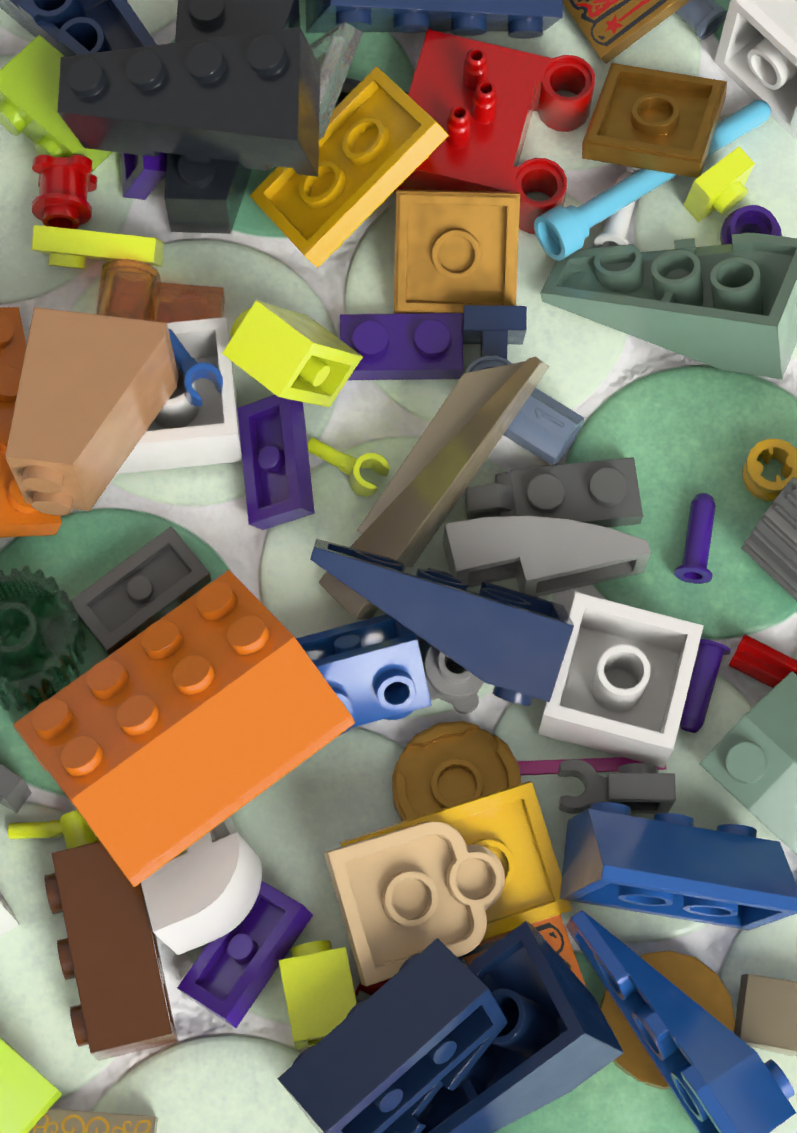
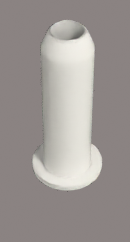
M623 172L617 178L615 185L634 173ZM635 201L606 218L602 234L597 235L594 239V246L596 248L629 245L626 236Z

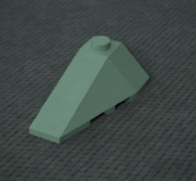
M760 233L733 234L732 244L696 247L695 238L674 240L675 249L640 252L633 244L579 249L563 260H556L540 292L542 302L717 369L783 379L797 344V238Z
M792 671L741 718L699 765L797 855V675Z

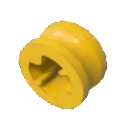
M766 439L758 442L750 450L742 469V480L746 489L756 498L764 501H774L793 477L797 479V449L789 442L781 439ZM771 459L780 461L783 464L780 474L785 480H781L779 475H776L773 482L764 479L761 476L764 466L759 461L763 460L765 465H768Z

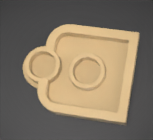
M428 821L417 823L324 852L361 984L365 986L392 978L399 972V969L407 959L421 953L437 938L456 957L474 950L480 944L486 932L487 916L485 910L499 899L505 884V873L502 863L491 850L480 845H466L463 837L455 828L442 822Z

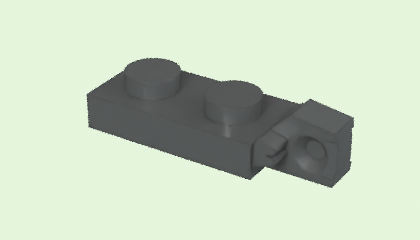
M634 457L512 469L510 472L495 474V483L467 487L465 493L467 520L484 517L537 516L570 519L603 527H617L641 524L643 517Z

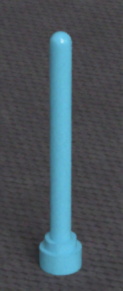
M755 100L718 122L707 157L767 121L771 114L769 104L764 100ZM640 169L579 207L569 205L566 208L560 205L555 206L535 219L534 230L536 237L550 257L558 261L563 260L583 247L584 239L589 236L590 228L677 175Z

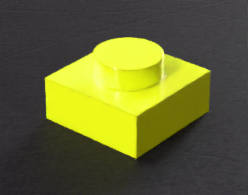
M740 146L694 180L683 206L698 223L715 210L721 215L727 213L748 193V189L744 185L755 163Z

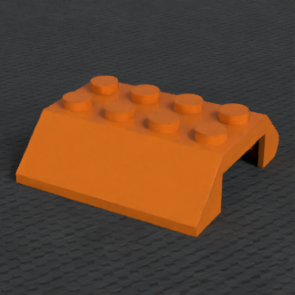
M228 570L157 622L151 624L104 660L95 664L90 670L48 700L39 704L34 710L15 722L13 728L44 770L49 772L81 814L101 845L132 886L135 887L354 725L355 721L296 638Z

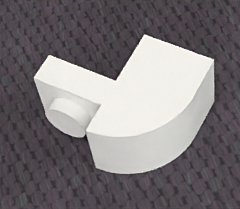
M231 816L189 846L187 853L173 858L141 882L153 933L177 955L225 936L245 919L254 906L261 887L262 865L257 853L236 832Z

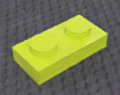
M34 225L31 250L48 254L49 266L84 270L86 259L109 261L108 272L145 276L146 265L162 267L164 242L152 237Z

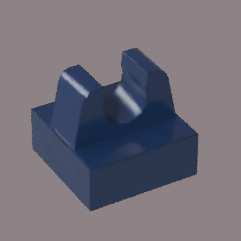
M464 305L462 318L463 344H480V358L484 356H499L507 359L508 344L523 345L527 330V306Z

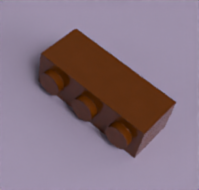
M100 842L51 853L55 873L44 875L52 914L63 912L68 938L57 940V948L65 980L76 978L81 1004L70 1006V1016L78 1047L89 1045L90 1054L100 1061L178 1042L157 938L152 930L141 883L133 887Z

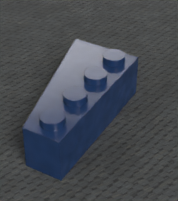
M306 0V33L427 32L430 29L439 32H451L460 36H476L485 34L487 31H508L509 37L530 39L541 37L543 31L563 18V0Z

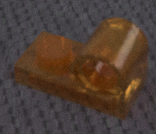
M115 259L107 261L102 266L96 315L163 323L221 318L224 312L225 293L222 287L162 283L159 272L151 265L136 260Z

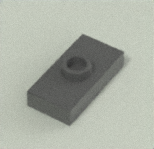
M170 526L69 601L73 612L109 656L143 632L151 624L157 622L212 580L210 572L173 527Z

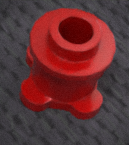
M38 155L33 159L32 169L39 174L38 186L40 190L39 196L32 201V213L43 222L44 226L77 229L79 225L85 224L91 219L92 206L87 201V193L96 190L98 181L97 177L91 174L93 164L91 159L82 155L70 157Z

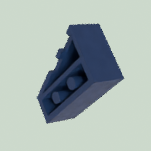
M437 938L421 953L407 959L399 969V972L370 998L356 1004L349 1011L346 1019L321 1041L301 1052L293 1062V1065L277 1079L318 1133H421L426 1125L418 1116L443 1085L451 1091L457 1088L508 1021L489 988Z

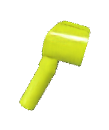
M314 437L307 443L309 453L339 468V471L349 476V484L352 490L359 496H373L378 490L374 484L365 481L361 477V469L370 468L381 476H387L390 471L387 460L379 454L366 453L356 459Z
M78 811L68 812L62 815L60 820L8 824L9 839H53L64 836L66 849L99 842Z

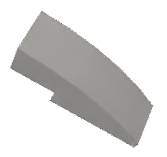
M504 516L484 517L444 524L443 548L452 577L468 584L467 588L482 585V582L492 583L516 577L521 593L540 597L644 573L651 554L647 540L612 528L570 519Z

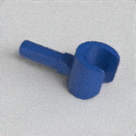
M168 329L175 361L185 377L184 394L187 401L191 405L202 406V398L192 387V384L200 378L211 380L216 390L222 394L223 377L221 372L212 364L198 363L195 358L190 356L174 332Z

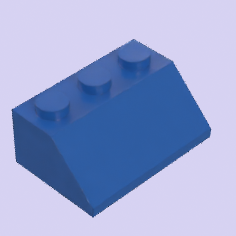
M612 802L592 803L590 809L584 810L567 822L560 892L561 900L743 930H752L797 914V884L781 843L779 841L756 838L757 830L753 827L738 824H722L717 826V831L694 827V818L675 813H659L654 815V820L630 816L631 808L629 806Z

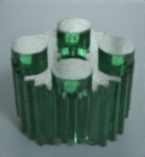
M26 565L21 571H18L17 568L12 569L10 575H5L3 570H0V705L7 711L11 705H14L18 712L23 711L24 708L28 711L34 710L39 704L48 700L63 687L71 683V676L79 677L80 671L77 665L84 664L85 662L82 652L86 651V636L72 601L69 600L64 589H59L55 578L50 576L46 579L43 571L40 569L33 574L30 567ZM22 631H26L28 636L24 641L14 646H7L5 641L11 635L19 639Z

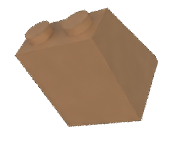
M34 307L5 458L25 503L31 504L39 512L50 515H68L71 513V509L90 511L177 388L179 375L167 323Z

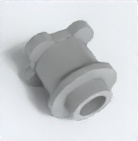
M431 646L427 652L424 665L430 699H441L448 702L460 714L473 712L478 707L479 697L477 693L484 682L468 670L460 674L450 672L446 667L456 662L434 646Z

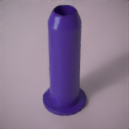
M707 493L695 495L691 502L682 566H678L674 572L678 579L688 583H707L712 580L713 576L712 572L707 569L716 505L714 498Z
M700 639L679 725L682 730L696 733L704 725L722 657L731 653L729 647L715 641Z

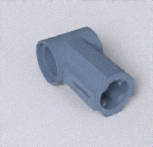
M484 356L476 359L468 367L466 373L512 363L499 356ZM535 388L503 435L550 465H556L572 446L583 426L584 417Z

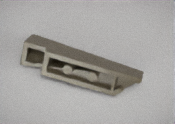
M535 356L523 362L463 373L357 529L362 535L350 547L397 560L405 565L403 572L407 567H413L550 366ZM328 572L318 582L355 619L373 618L379 609Z

